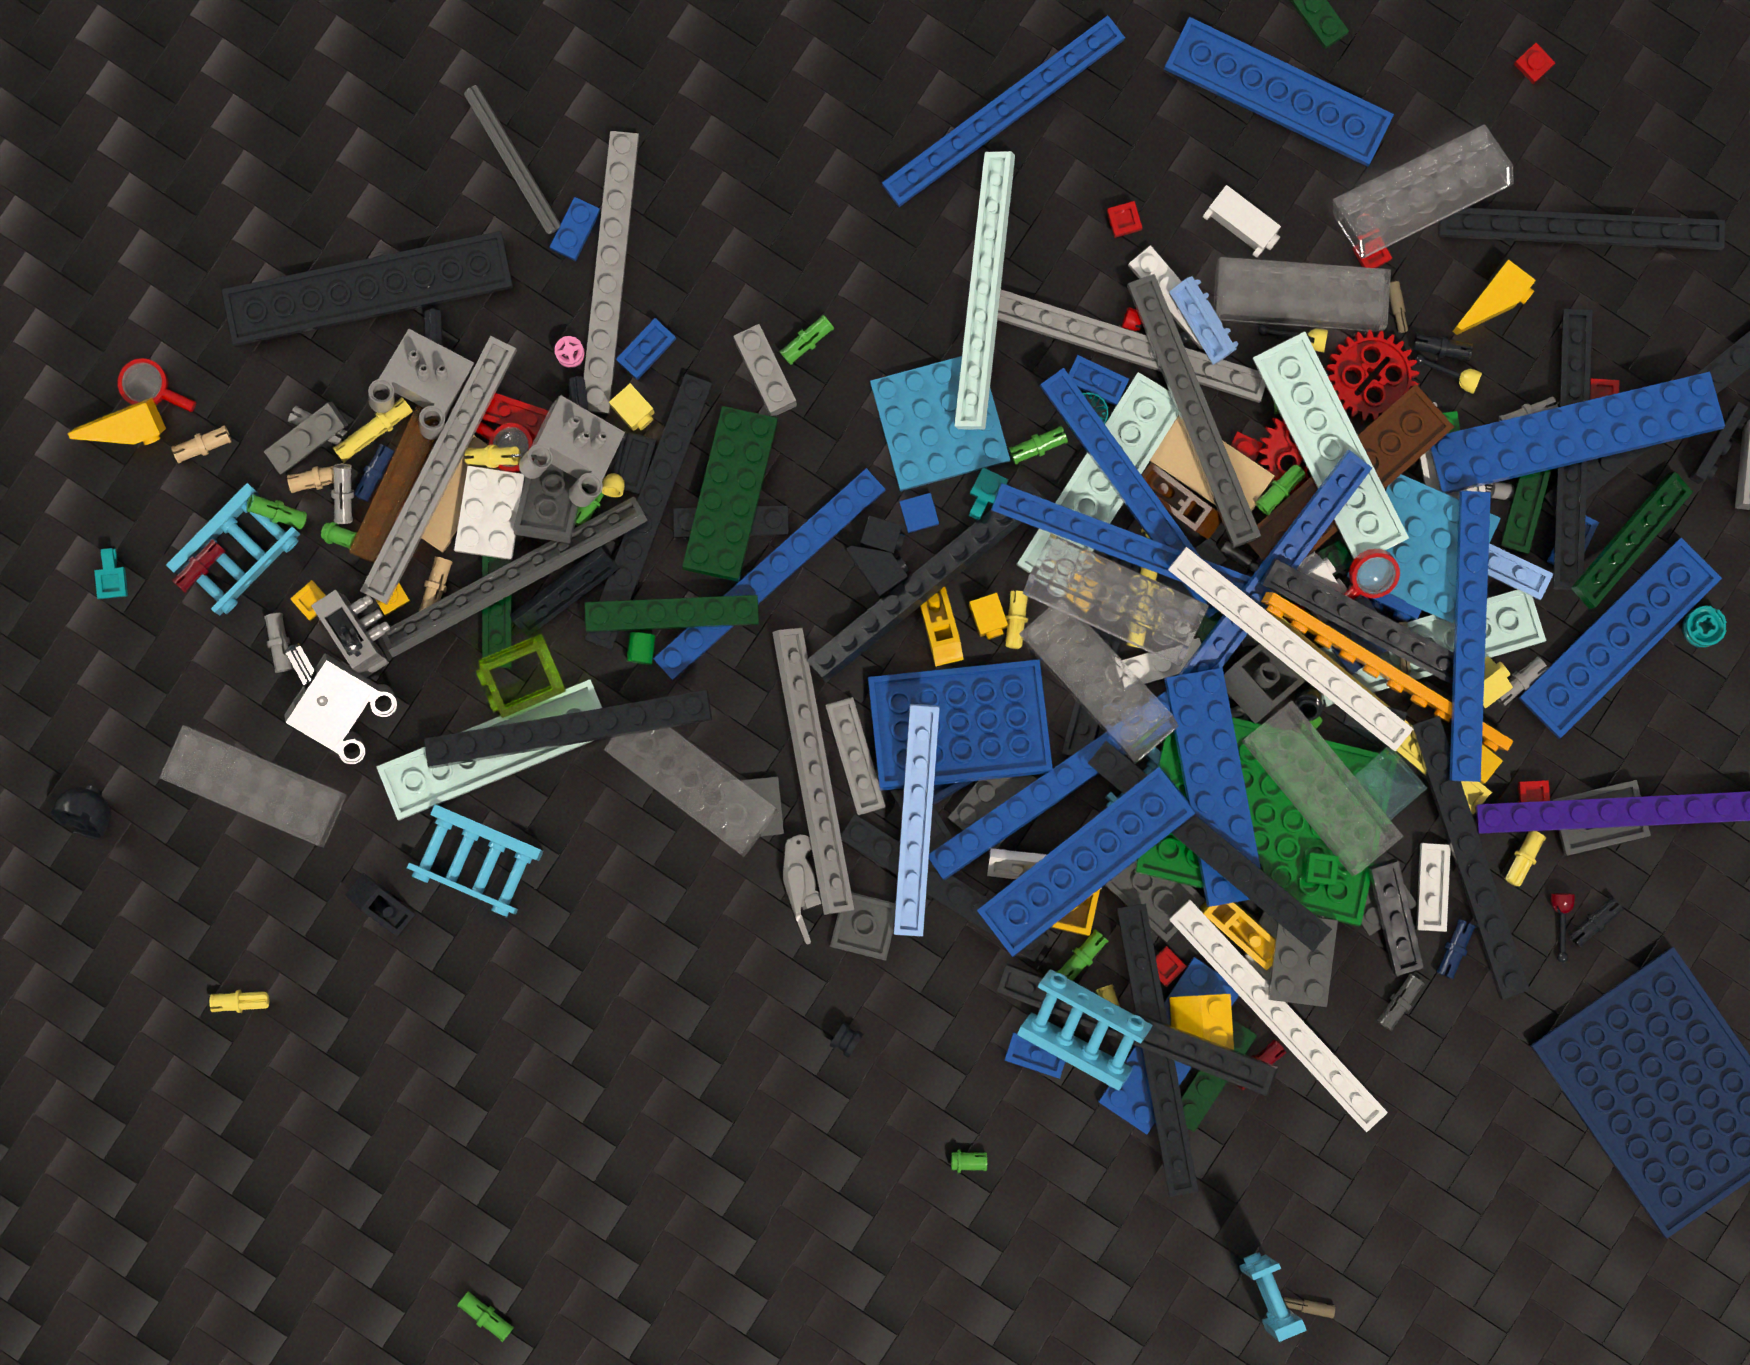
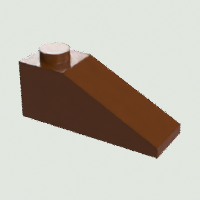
M1151 462L1142 474V477L1163 506L1194 531L1209 540L1222 522L1218 510Z

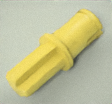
M1010 591L1008 616L1005 617L1006 621H1008L1005 645L1012 649L1022 647L1024 624L1028 622L1026 607L1029 593L1024 591H1016V593L1015 591Z
M1537 831L1528 832L1520 850L1514 853L1516 858L1506 876L1507 882L1514 886L1522 884L1531 865L1536 864L1535 858L1543 842L1546 840L1544 835Z
M236 990L235 993L210 995L211 1012L237 1011V1013H242L246 1009H263L269 1006V995L266 992L242 993L241 990Z

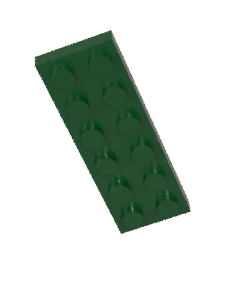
M722 406L682 566L683 570L739 582L778 418Z

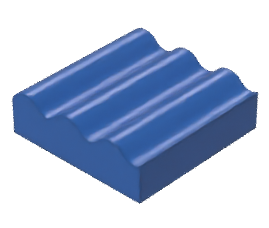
M931 493L899 502L908 533L939 525Z

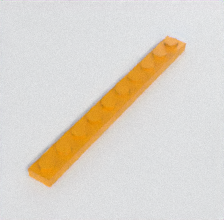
M1266 592L1261 602L1268 606L1266 609L1268 613L1279 619L1283 616L1292 621L1290 626L1303 634L1309 631L1316 636L1314 641L1328 649L1333 646L1340 651L1338 655L1352 664L1357 661L1364 665L1362 670L1374 678H1378L1380 675L1388 680L1386 685L1399 693H1402L1403 690L1412 695L1410 700L1423 708L1426 705L1436 710L1434 715L1439 716L1445 722L1449 723L1452 720V702L1278 594ZM1483 722L1482 744L1494 752L1497 749L1508 751L1513 740Z

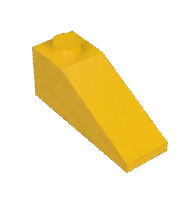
M1508 260L1452 332L1458 335L1514 308L1519 301L1525 304L1534 292L1530 287L1536 280Z
M151 397L71 430L68 435L70 439L137 444L143 441L144 445H148L159 440V434L166 427Z
M944 586L920 606L935 666L964 660L958 630L946 587Z
M1205 901L1200 906L1202 913L1266 971L1272 966L1275 938L1238 902L1207 907Z

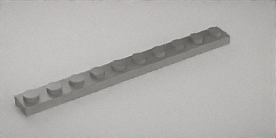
M610 131L584 370L588 411L591 413L608 415L610 413L609 401H611L639 142L638 133Z
M1000 290L997 320L1161 372L1147 335ZM1185 348L1199 384L1258 403L1261 402L1266 384L1259 371L1226 360H1221L1213 365L1207 354Z
M490 336L360 590L362 593L370 595V597L388 605L517 352L515 347Z
M803 628L777 630L772 633L824 915L849 912L854 910L810 666L807 662L808 655Z

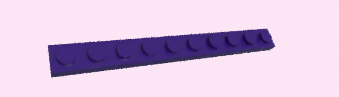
M1750 792L1475 805L1476 826L1478 834L1750 821Z

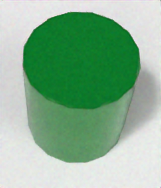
M630 632L627 662L652 664L655 635Z

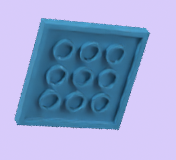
M962 356L870 381L900 491L1010 462L991 389L989 391L985 430L957 429L955 427Z
M1401 474L1388 485L1386 493L1409 539L1385 550L1394 557L1400 568L1399 581L1389 594L1453 624L1456 607L1459 499ZM1491 513L1489 543L1501 519ZM1374 557L1365 561L1358 569L1356 580L1364 585H1371L1376 588L1384 586L1392 575L1393 567L1391 561L1383 557Z

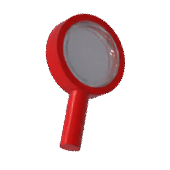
M141 358L130 361L122 368L119 374V392L131 405L152 397L155 405L164 399L189 412H192L196 406L195 401L168 389V378L165 371L152 360Z
M480 422L476 430L478 434L489 440V445H497L499 448L517 447L521 454H512L511 457L522 458L535 440V435L529 428L517 423H506L494 430ZM519 464L498 466L499 469L507 472H521Z
M1369 549L1360 553L1353 560L1349 570V578L1353 586L1344 595L1354 600L1359 595L1367 598H1380L1390 593L1396 587L1400 578V568L1394 557L1382 549Z

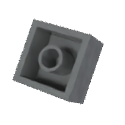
M1261 644L1257 645L1224 674L1227 693L1255 724L1305 682L1298 673Z

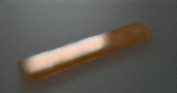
M419 405L416 406L349 551L350 554L375 563L434 441V439L425 438L420 433L419 415L424 408ZM428 419L425 421V424L435 427L439 424V421Z

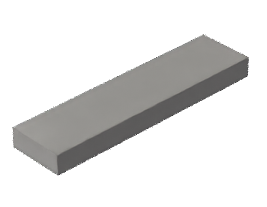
M853 697L825 705L857 814L862 815L885 808Z

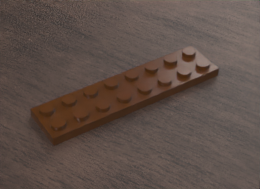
M1415 384L1358 435V438L1385 489L1452 430L1454 426L1418 385ZM1312 476L1257 524L1261 537L1247 544L1263 561L1318 490ZM1334 520L1307 556L1312 554L1339 530Z

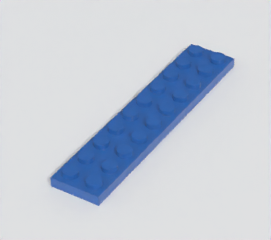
M1706 372L1448 433L1430 448L1440 491L1448 494L1724 429L1725 423L1711 373Z

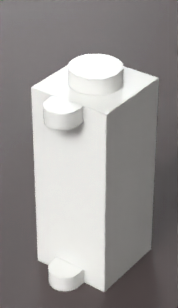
M1227 185L1203 215L1206 220L1211 216L1255 250L1252 255L1256 258L1265 248L1271 250L1280 238L1277 232L1281 226Z

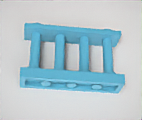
M248 483L166 564L169 569L178 575L190 563L188 560L192 556L195 558L211 539L217 543L216 539L223 532L231 534L257 562L245 573L225 553L216 560L238 581L226 594L207 575H202L196 581L217 601L211 609L218 615H221L223 612L225 614L229 613L237 605L236 599L283 551L287 553L298 543L297 537L300 535L293 527L285 532L277 523L270 522V518L249 512L278 540L267 552H264L237 525L238 521L236 518L243 511L248 513L246 506L249 497L252 494L260 495Z
M435 804L430 815L437 818L435 822L437 826L420 865L408 864L407 868L414 871L412 877L426 883L431 878L492 904L491 911L505 917L508 916L509 912L516 914L518 909L509 905L527 863L530 864L532 859L539 861L543 850ZM455 825L463 829L461 835L464 836L445 878L431 872L430 869L447 830H451L452 826ZM479 836L490 840L488 844L490 849L474 886L470 889L456 883L474 840L478 841ZM505 848L516 851L514 857L517 859L499 900L484 895L483 892L500 853L504 852Z
M1050 969L1038 985V988L1047 992L1038 1015L1031 1012L1021 1025L1017 1035L1119 1091L1133 1069L1124 1062L1134 1040L1141 1044L1153 1025L1144 1021L1140 1016L1133 1015L1067 979L1063 974L1056 973ZM1057 998L1073 1006L1063 1029L1048 1022ZM1083 1012L1098 1020L1088 1043L1073 1035ZM1108 1027L1124 1034L1114 1057L1099 1050Z
M1260 1252L1244 1258L1245 1263L1239 1265L1244 1274L1256 1280L1268 1309L1266 1313L1267 1318L1262 1320L1265 1330L1279 1342L1307 1331L1303 1320L1286 1308L1272 1272L1281 1269L1279 1263L1267 1255L1261 1256Z

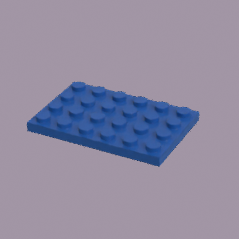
M1040 660L868 677L880 791L904 788L910 704L939 706L934 785L1046 774L1049 771H1053Z

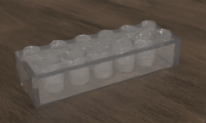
M1484 124L1334 198L1335 219L1361 259L1513 185V164Z
M1219 257L1216 264L1213 309L1220 320L1380 332L1381 330L1384 331L1388 325L1391 269Z
M1052 533L1042 549L1023 591V594L1179 666L1182 665L1209 605Z
M1063 596L1019 633L1026 646L1134 764L1179 726L1172 713Z
M1293 701L1286 704L1242 740L1244 745L1334 855L1339 856V861L1352 876L1360 873L1404 837Z
M185 725L182 726L160 775V779L320 847L325 846L347 795Z
M672 728L613 737L604 749L610 756L742 857H745L779 812L777 808Z

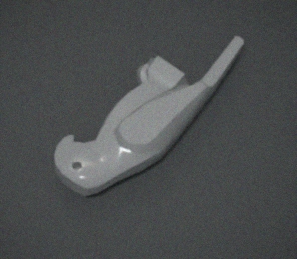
M797 835L788 839L785 845L783 881L805 943L810 944L811 940L801 915V907L805 910L822 904L820 892L816 891L813 869L806 859L807 852L810 849L812 850L810 837Z

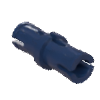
M379 444L368 466L365 465L363 469L365 473L354 491L356 497L369 503L380 480L383 481L386 477L384 473L396 454L395 451Z
M1458 919V924L1450 943L1447 942L1444 947L1447 950L1439 969L1436 971L1440 975H1445L1447 967L1450 965L1446 977L1453 980L1462 956H1466L1468 952L1466 947L1476 928L1475 925L1469 923L1463 934L1466 921Z

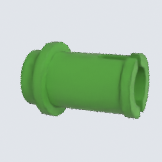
M335 522L326 523L321 531V538L326 543H336L350 550H354L360 540L359 533L339 527Z
M957 1150V1153H951V1170H957V1173H961V1170L987 1171V1152L961 1153V1150Z

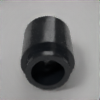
M1310 683L1300 685L1295 693L1294 711L1296 715L1304 721L1317 719L1323 711L1324 694Z

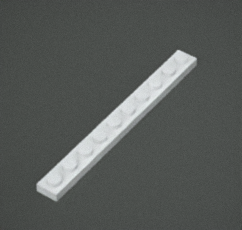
M1185 547L1168 570L1392 750L1396 751L1412 732L1413 728L1190 549Z
M1190 899L1168 918L1366 1132L1388 1113L1286 1002L1268 999L1270 985Z

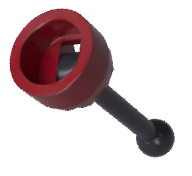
M1552 893V907L1560 914V952L1557 955V960L1560 963H1565L1569 958L1566 953V914L1574 907L1575 894Z

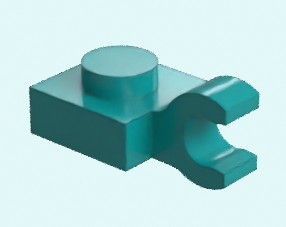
M982 468L970 492V495L977 499L969 516L979 520L987 504L993 505L1000 484L1006 485L1008 479Z
M101 549L103 569L94 570L97 599L127 597L126 570L124 567L117 568L116 549Z

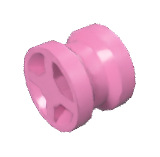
M565 336L559 339L555 346V355L559 363L564 367L575 368L584 360V348L575 337Z

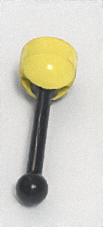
M1265 324L1261 325L1258 329L1259 334L1262 336L1272 334L1293 338L1299 335V333L1271 329ZM1313 329L1308 333L1307 336L1315 351L1324 352L1328 330Z
M1417 354L1414 357V360H1417L1416 365L1424 364L1456 377L1462 389L1474 394L1482 372L1467 369L1459 373L1425 359L1422 354Z
M624 431L625 434L617 449L613 473L608 474L602 481V493L610 497H621L624 492V480L618 473L624 444L628 436L626 431Z

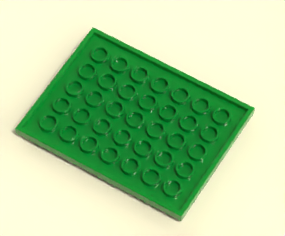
M1232 717L1261 870L1317 917L1336 919L1338 922L1361 926L1371 880L1368 866L1374 865L1397 757ZM1171 724L1165 731L1158 767L1164 770L1187 800L1173 724ZM1171 833L1136 861L1135 873L1204 889L1198 855ZM1308 853L1339 856L1335 886L1305 883Z

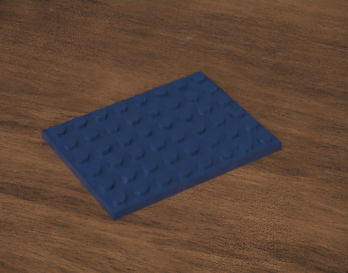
M1674 947L1666 950L1530 1045L1664 1238H1669L1750 1181V1055Z

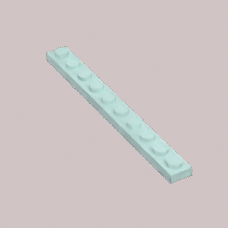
M1011 151L985 152L955 417V427L957 429L985 430L1015 161V155Z

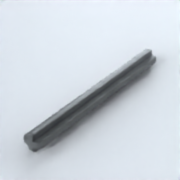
M479 86L469 87L464 93L466 99L546 233H555L558 231L561 223Z

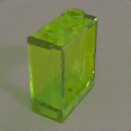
M542 634L478 660L481 668L476 670L482 687L488 685L491 695L487 696L493 712L499 710L502 718L566 692ZM537 651L551 686L505 705L490 670Z

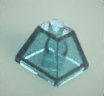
M1386 746L1346 781L1383 826L1427 789L1397 752L1389 746Z

